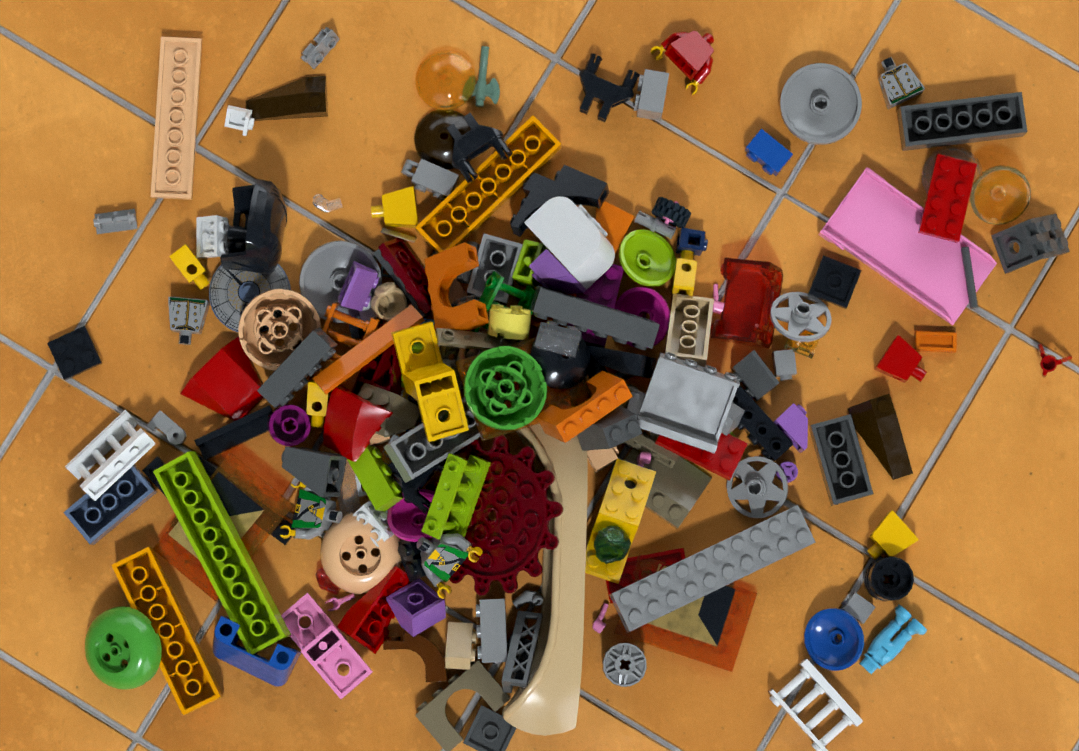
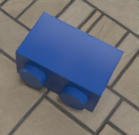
M763 129L756 134L745 148L746 156L751 161L759 162L767 174H774L775 176L778 175L793 155V153Z

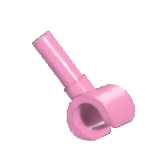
M714 284L713 312L720 314L724 309V303L718 301V284Z
M641 452L637 456L638 466L643 467L644 464H650V452Z
M352 593L339 599L331 598L326 600L325 603L333 602L334 607L328 611L339 609L341 604L355 598V595Z
M604 603L598 618L592 625V628L598 633H601L606 626L602 622L609 606Z

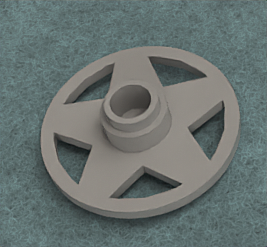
M789 292L783 294L774 301L770 311V318L774 327L782 335L795 341L810 342L818 340L829 331L832 319L828 307L820 299L808 293ZM801 298L810 300L815 304L809 305L808 303L803 302ZM788 299V307L776 308L779 303ZM824 313L827 321L825 327L817 319ZM777 319L788 323V330H785ZM804 330H807L815 334L811 336H799Z
M754 456L738 463L730 481L727 480V493L732 505L740 513L751 518H764L776 513L783 506L788 495V481L784 471L776 462L766 457ZM761 461L768 464L759 471H756L748 462ZM738 470L742 483L732 489L733 478ZM777 471L782 479L783 490L772 483ZM736 500H748L751 512L743 509ZM766 500L779 501L772 510L763 513Z

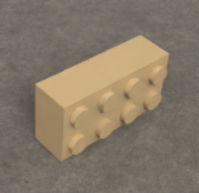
M673 293L666 352L677 355V358L681 360L691 359L696 361L699 366H706L714 299Z

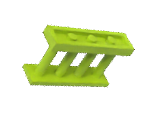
M449 453L421 532L438 540L441 539L443 532L446 534L458 533L465 537L491 462L471 454L467 461Z

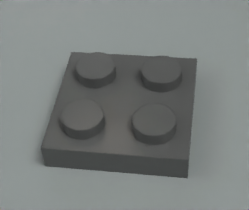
M481 705L463 743L478 751H506L516 727L506 722L502 715Z

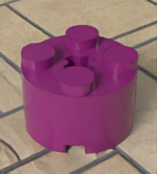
M295 405L277 407L270 414L267 422L268 433L271 438L284 446H295L303 442L309 435L311 427L306 412ZM289 420H292L291 424L294 425V428H289L288 431H286V426H284V422H289Z

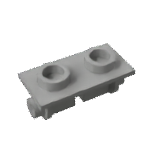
M328 27L321 29L319 34L313 39L317 43L316 46L310 43L301 53L302 56L300 58L308 63L312 69H315L323 61L324 57L340 40L335 32Z
M135 209L94 214L95 219H93L97 234L138 229Z

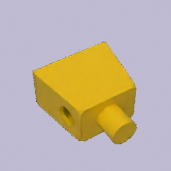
M413 186L382 195L383 205L371 206L372 218L384 217L387 227L415 228L418 225Z
M186 244L169 256L189 283L194 281L200 290L210 284L203 274L206 269ZM194 265L197 269L196 273L191 274L188 267Z
M683 250L681 258L676 260L671 299H673V293L693 295L697 261L693 260L694 252Z
M314 380L308 382L306 414L312 415L311 427H323L331 391L325 395ZM316 402L322 404V409L316 408Z
M891 510L869 536L875 544L867 550V553L874 560L882 553L887 557H893L919 539L898 515Z

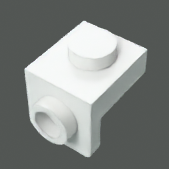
M228 105L224 127L243 130L242 135L247 136L248 131L253 130L255 118H251L253 110Z

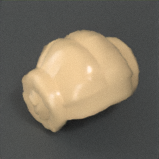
M386 282L375 288V295L371 298L370 305L374 314L380 320L388 322L407 308L405 294L396 287L394 282Z

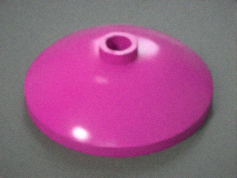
M648 287L629 289L619 297L614 309L646 318L648 313L650 316L649 320L655 321L660 325L653 346L660 343L668 332L670 322V310L665 299L657 291ZM627 341L626 344L634 347L633 345H631L632 342Z
M421 489L420 494L432 502L435 491ZM404 498L388 509L387 522L389 528L400 539L418 542L421 537L426 539L432 538V536L421 532L428 512L424 514L413 503H406Z

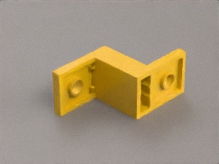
M430 321L392 332L406 393L418 402L427 441L431 442L469 431L455 371L442 362L433 322ZM415 342L422 344V349L418 353H413L412 345ZM447 410L448 418L440 421L438 419L439 412Z
M617 458L586 548L585 573L619 584L656 471ZM628 480L633 481L636 487L629 489L625 486V482ZM606 553L610 556L611 560L604 562L600 559V555Z

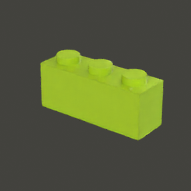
M368 445L356 462L347 460L375 510L385 512L404 498L401 493L402 488L392 478V471L387 464H384L380 450L375 446Z

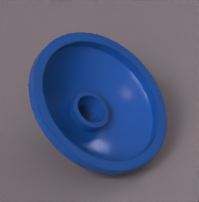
M837 608L824 609L816 613L806 626L804 634L805 646L812 660L819 666L827 670L839 671L849 668L860 658L864 648V635L860 624L850 613ZM838 634L842 636L841 641L837 638Z

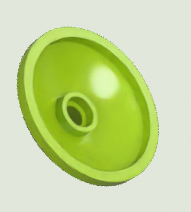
M635 230L626 235L620 244V263L627 275L637 283L656 287L665 284L673 276L676 266L675 254L670 244L659 234L653 233L650 230Z

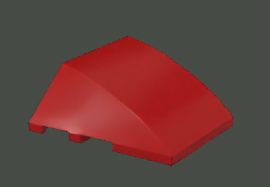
M239 336L222 347L189 380L180 393L233 421L245 417L264 398L257 391L262 386V383L250 358L241 346Z
M338 385L331 391L326 411L323 433L324 446L356 462L370 444L371 437L376 431L379 432L381 430V424L387 417L390 418L393 412L363 399L342 385Z

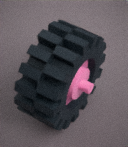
M658 197L651 211L653 215L665 221V224H672L678 228H685L691 216V212L685 209V207L680 206L677 201L673 202L663 197Z

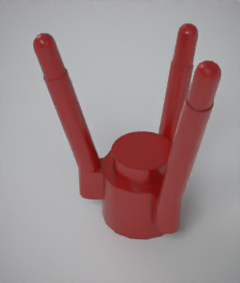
M1041 344L1038 345L1040 356L1042 357L1040 365L1043 369V378L1047 376L1048 372L1054 371L1057 365L1072 359V356L1056 359L1053 355H1046Z

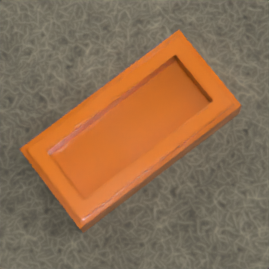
M916 330L915 350L917 352L956 353L957 332Z

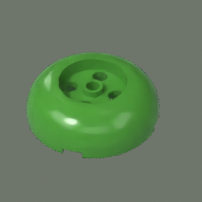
M498 346L482 352L472 361L464 378V396L470 411L483 424L498 430H514L529 424L541 412L547 396V383L544 380L540 365L525 351L511 346ZM495 372L501 374V380L494 378ZM513 382L518 383L519 390H514ZM486 390H490L493 393L492 398L486 396ZM504 400H509L511 402L510 408H507L506 404H503Z
M124 606L108 609L94 619L87 631L85 656L88 665L100 681L112 688L129 690L140 687L151 680L159 668L162 655L160 637L150 623L152 622L142 612ZM123 659L127 660L128 664L122 663Z

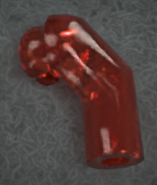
M319 568L316 572V580L322 590L338 595L341 588L331 582L323 568Z

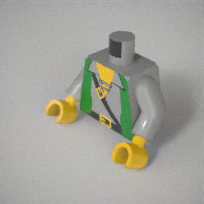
M302 482L298 486L290 483L293 488L303 487V489L299 491L291 526L295 529L291 530L286 525L281 526V529H288L289 531L288 535H280L281 538L287 539L293 536L297 539L311 540L322 535L323 531H327L332 522L340 523L343 517L342 512L335 510L336 502L332 501L331 497L318 496Z
M458 533L442 534L440 540L434 537L431 540L421 537L416 545L418 549L422 550L420 553L422 568L434 587L439 588L437 594L441 599L446 598L442 593V589L447 590L449 594L452 591L449 585H443L442 582H447L467 557L470 561L477 562L479 558L474 553L479 556L482 555L480 547L473 548L472 544Z

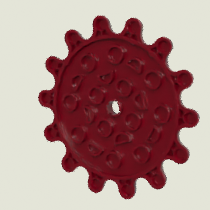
M498 435L494 439L493 447L489 451H484L477 439L466 445L467 455L465 460L468 461L471 454L491 462L464 537L472 544L473 548L480 547L482 555L479 556L474 553L479 558L477 562H472L467 557L449 579L452 583H459L466 575L472 576L475 582L474 590L480 596L486 595L489 592L493 580L500 581L506 593H514L518 588L517 576L522 570L526 571L531 577L541 575L543 567L538 559L539 551L542 548L554 550L559 545L558 537L549 530V522L552 518L559 517L564 511L561 503L549 501L547 498V489L555 481V475L552 471L545 470L541 473H535L532 464L536 456L533 448L526 446L522 448L519 454L512 455L509 451V440L503 435ZM430 482L427 484L426 489L436 491L438 483ZM491 510H495L497 519L491 521L489 517Z

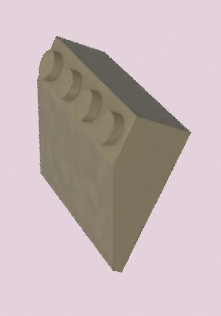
M646 432L642 434L646 438L650 436ZM632 448L624 461L638 465L637 456L641 452ZM680 456L673 468L651 458L650 464H644L643 466L644 468L656 471L645 508L678 529L712 478ZM628 480L625 482V486L629 489L636 487L633 481Z

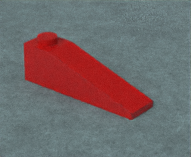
M395 566L377 585L371 588L347 611L337 625V628L376 654L389 634L388 626L391 619L395 618L386 597L408 584L407 574Z

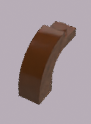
M404 633V641H400V637H388V641H383V650L408 649L419 654L425 664L426 682H447V668H445L444 657L438 647L429 639L418 634L413 637L409 633Z

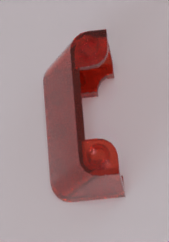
M724 258V263L721 265L720 270L721 275L727 280L724 309L721 314V320L716 319L711 324V338L759 348H770L775 330L770 318L772 304L781 295L783 283L782 269L771 262Z

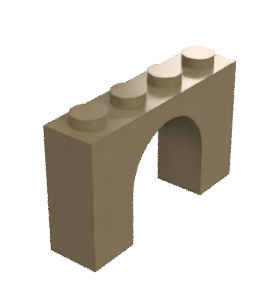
M479 660L476 663L471 662L470 670L464 669L465 672L460 677L458 674L454 675L448 681L450 685L445 690L439 688L432 695L434 699L427 704L425 701L416 708L418 713L415 716L445 751H451L464 740L446 716V703L454 692L461 689L473 690L482 696L494 712L511 699L506 692H503V688Z

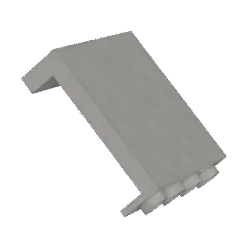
M660 352L637 417L640 428L715 453L736 390L740 385V379H737L736 375L725 372V374L717 372V369L712 366L706 365L702 367L697 365V362L694 360L685 359L684 361L677 358V355L665 352L664 354Z

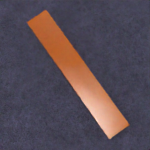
M412 305L408 306L312 379L325 395L392 346L394 344L392 332L420 325L425 321L423 316Z

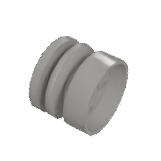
M618 643L612 646L605 653L602 661L606 678L613 684L621 687L632 686L638 683L644 677L647 669L646 658L643 652L637 646L630 643ZM622 659L630 661L628 670L620 669L619 666H621L620 661Z

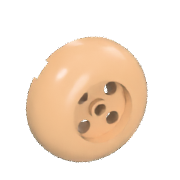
M288 289L268 290L254 297L244 308L238 326L239 340L244 352L254 363L265 369L276 371L313 330L321 328L320 318L311 302L301 294ZM281 310L282 315L279 318H275L273 312ZM291 323L297 324L295 331L289 329ZM282 325V329L280 331H276L275 326ZM268 326V332L261 333L260 327ZM278 338H282L284 340V344L282 346H277L275 344V341Z
M349 513L342 517L340 523H333L326 531L320 550L321 563L326 575L336 586L350 593L366 594L395 566L401 567L402 560L398 553V542L401 539L393 535L384 542L381 538L377 542L379 545L377 547L371 540V538L375 541L378 539L376 532L371 533L375 528L370 523L364 525L365 520L362 518L357 521V516H352L354 513ZM358 535L364 539L361 544L355 542V537ZM373 548H378L380 550V555L374 557L371 554V550ZM363 551L365 553V556L359 558L357 556V552ZM344 552H349L351 554V558L349 560H344L342 558V554ZM361 564L367 566L365 573H361L358 569Z

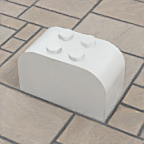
M554 197L545 202L524 222L586 290L613 264L615 251L612 244L606 238L608 233L591 217L581 204L577 207L566 197Z

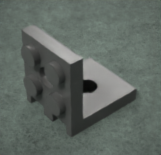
M1057 214L1032 218L991 235L1005 274L1039 260L1070 252L1068 241L1064 237ZM1015 242L1019 245L1018 253L1013 248Z

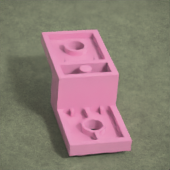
M306 593L281 615L291 633V639L301 649L300 652L340 699L344 698L373 673L371 668L348 643V639L309 593ZM303 616H308L311 619V625L308 628L300 626L299 622ZM344 663L349 666L350 671L346 676L338 673L340 664Z

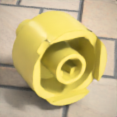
M492 304L487 334L497 337L498 333H500V336H504L506 339H528L531 310L522 309V306L510 305V308H506L504 305Z

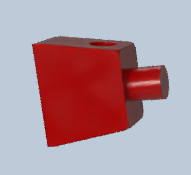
M899 335L894 338L875 367L876 371L904 383L910 376L921 382L927 371L918 366L922 356Z

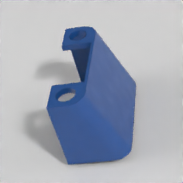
M221 616L214 631L212 646L214 656L273 686H283L288 681L301 652L277 644L270 660L257 654L252 655L245 648L237 645L240 638L237 631L240 625L231 621L227 616Z

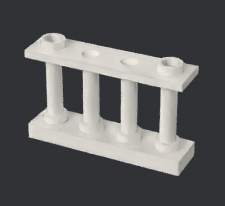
M126 410L65 466L78 480L81 477L84 478L85 481L80 487L94 501L156 444L141 428L138 431L134 429L138 421ZM128 434L131 438L121 446L119 441ZM113 448L115 453L106 460L103 456ZM98 462L100 467L90 474L88 470Z
M804 659L799 663L802 667L800 673L778 693L771 689L769 691L771 694L769 699L776 707L780 705L814 742L811 746L816 751H828L825 746L844 728L852 724L858 727L863 720L810 661ZM811 677L816 683L814 685L815 688L790 709L783 699L806 678L809 679ZM825 693L830 698L828 704L810 721L804 724L797 717V714L819 694L823 695ZM839 708L844 714L842 716L843 719L818 740L811 730L834 709L837 710Z

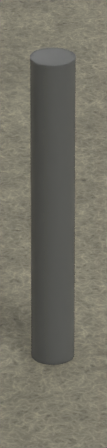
M962 247L961 252L970 309L978 308L969 247Z

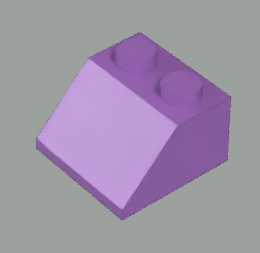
M547 249L529 265L534 271L532 276L543 287L565 294L584 293L586 291L576 278Z
M354 261L338 296L340 305L362 311L363 307L367 308L371 300L369 293L372 288H376L379 281L377 271Z
M793 403L774 423L789 438L798 452L802 453L808 444V418L805 416L807 412L801 405L798 404L796 406Z
M421 579L411 582L386 597L400 626L413 637L446 618L445 599H441Z

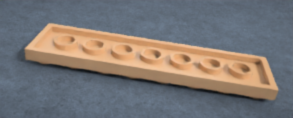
M161 37L151 198L192 200L202 39Z

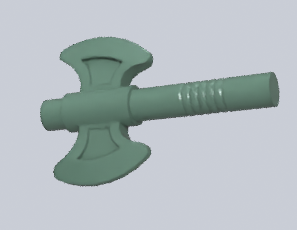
M487 46L481 47L477 84H474L473 79L469 77L462 88L463 102L466 103L471 97L475 96L476 107H484L485 97L491 98L494 104H497L500 97V88L497 80L492 78L489 84L486 82L489 47Z

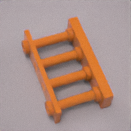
M337 302L332 303V306L328 305L324 316L327 319L323 331L333 340L351 347H355L378 330L381 322L376 317H372L370 321H364L337 310L340 303ZM334 318L363 329V332H366L363 340H356L330 330ZM335 353L329 360L335 362L342 356ZM320 369L315 375L313 374L312 376L318 375L323 370ZM360 370L340 385L350 389L349 391L353 393L358 383L356 379ZM308 376L306 379L309 381L311 380L312 376Z

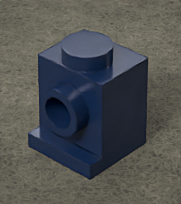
M681 228L678 233L676 253L680 254L683 250H689L694 252V255L700 256L707 249L708 239H705V231Z

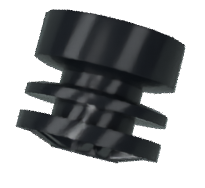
M897 557L877 559L868 566L864 575V585L869 595L876 600L884 602L899 600L905 597L912 589L914 582L913 571L909 564ZM883 576L890 577L888 579L889 583L884 584L883 581L885 580V578Z

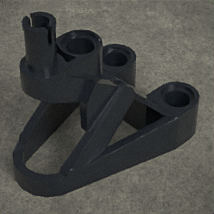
M587 345L591 356L588 374L583 379L582 387L569 390L570 394L563 396L562 403L576 407L590 399L593 394L586 381L601 371L608 373L604 366L618 371L614 376L622 378L624 381L633 376L652 378L656 358Z

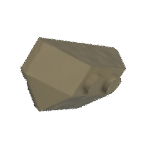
M367 383L357 384L353 392L363 399L393 412L390 418L387 417L381 424V430L375 432L378 435L389 437L408 429L411 430L417 426L421 418L419 406L398 394Z

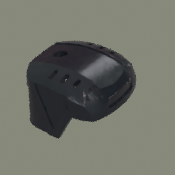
M256 179L255 185L234 187L232 190L234 200L233 226L229 225L228 254H222L220 259L223 269L270 275L281 259L284 231L287 224V211L281 191L271 181ZM241 214H245V227L239 226Z

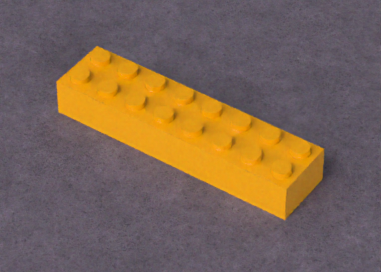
M534 115L505 141L513 152L510 157L505 153L507 159L501 160L499 154L495 151L475 170L478 174L475 180L470 175L473 180L472 182L468 183L465 179L415 227L416 232L437 253L462 244L523 186L525 180L530 178L533 172L536 173L561 149V143Z
M147 547L112 564L111 566L131 608L147 616L152 622L150 624L155 633L159 634L162 648L159 667L182 715H187L223 697L153 548Z

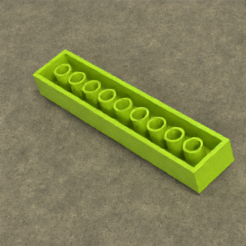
M188 451L154 470L153 472L225 611L231 621L240 625L237 634L246 651L255 655L290 636L291 633L196 452Z

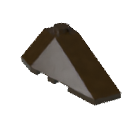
M326 76L305 77L246 101V109L253 110L251 118H255V121L328 117Z
M890 394L847 408L849 414H851L855 430L878 458V461L890 477L895 480L913 474Z

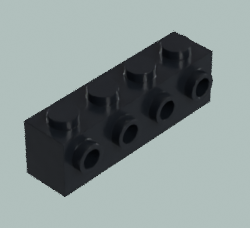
M739 385L732 403L745 411L737 428L740 431L742 429L745 430L748 434L747 439L754 446L757 444L762 449L760 453L764 457L776 461L793 443Z

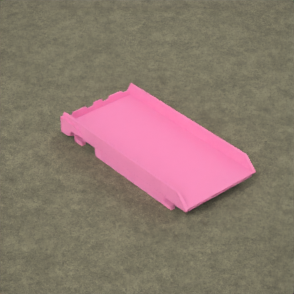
M866 167L818 235L826 241L835 244L840 249H845L858 260L953 326L969 303L961 248L969 247L976 292L997 262L987 252L962 235L960 236V241L955 243L918 233L924 208Z

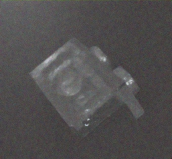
M553 321L541 322L534 346L535 348L575 358L579 343L582 340V332H579L578 328L567 326V328L559 327V324Z

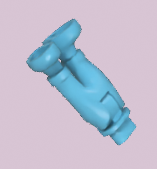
M900 604L895 608V619H892L874 638L867 653L863 654L865 656L864 659L859 663L871 675L877 668L881 669V666L893 660L906 643L912 639V635H924L928 631L919 621L913 618L907 627L893 641H890L895 633L901 629V626L912 617Z

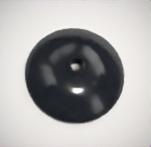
M557 327L544 331L535 339L530 350V355L542 369L541 372L547 386L554 389H569L576 386L586 377L590 369L591 356L586 342L579 334L567 328ZM562 352L567 354V359L562 357Z

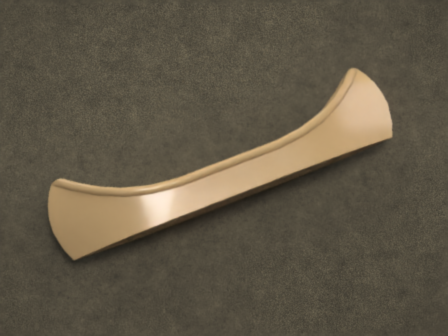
M545 403L541 412L551 405L560 409H570L573 407L559 403ZM535 418L529 424L515 429L524 446L532 447L535 451L536 456L533 460V465L536 473L550 470L555 475V481L547 489V498L549 501L561 503L564 511L559 517L552 518L549 522L550 532L559 539L558 547L554 550L543 548V603L541 604L543 619L527 687H519L512 699L503 709L502 715L506 722L521 731L547 736L576 728L584 635L588 462L587 450L582 451L577 436L564 443L545 434L537 418Z

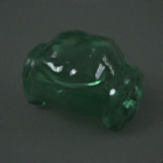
M612 525L598 531L594 541L596 557L605 564L624 559L631 546L627 533L620 527Z

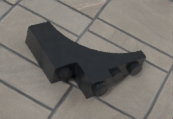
M564 165L561 171H557L554 181L533 172L530 178H527L523 184L526 197L521 202L519 212L513 215L510 222L513 234L521 237L528 228L524 222L545 202L554 197H566L575 205L581 204L600 209L609 194L608 184L567 165Z

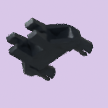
M591 53L585 69L579 72L580 81L585 93L580 112L587 115L593 100L601 103L603 106L598 115V120L605 123L611 108L633 98V88L640 74L635 72L632 79H630L633 70H628L622 85L613 84L597 77L596 72L603 59L600 56L596 58V54Z
M471 113L464 116L467 125L471 129L464 135L460 134L454 123L447 127L455 141L452 153V166L461 171L468 183L473 181L469 174L472 175L474 180L478 177V174L469 163L472 159L491 147L495 148L501 160L507 159L505 153L508 157L513 153L505 143L502 131L479 125Z
M444 459L406 483L393 462L389 464L388 467L391 471L401 478L406 503H413L424 514L429 511L428 508H430L432 502L421 495L420 490L435 472L439 471L442 473L447 459Z

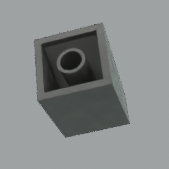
M618 406L579 433L577 437L582 451L600 450L615 447L641 435L642 431L636 414L622 406Z
M285 447L281 457L283 462L282 468L318 496L340 497L347 458L340 454L306 447Z

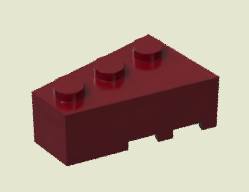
M394 344L362 367L356 380L401 396L402 374Z

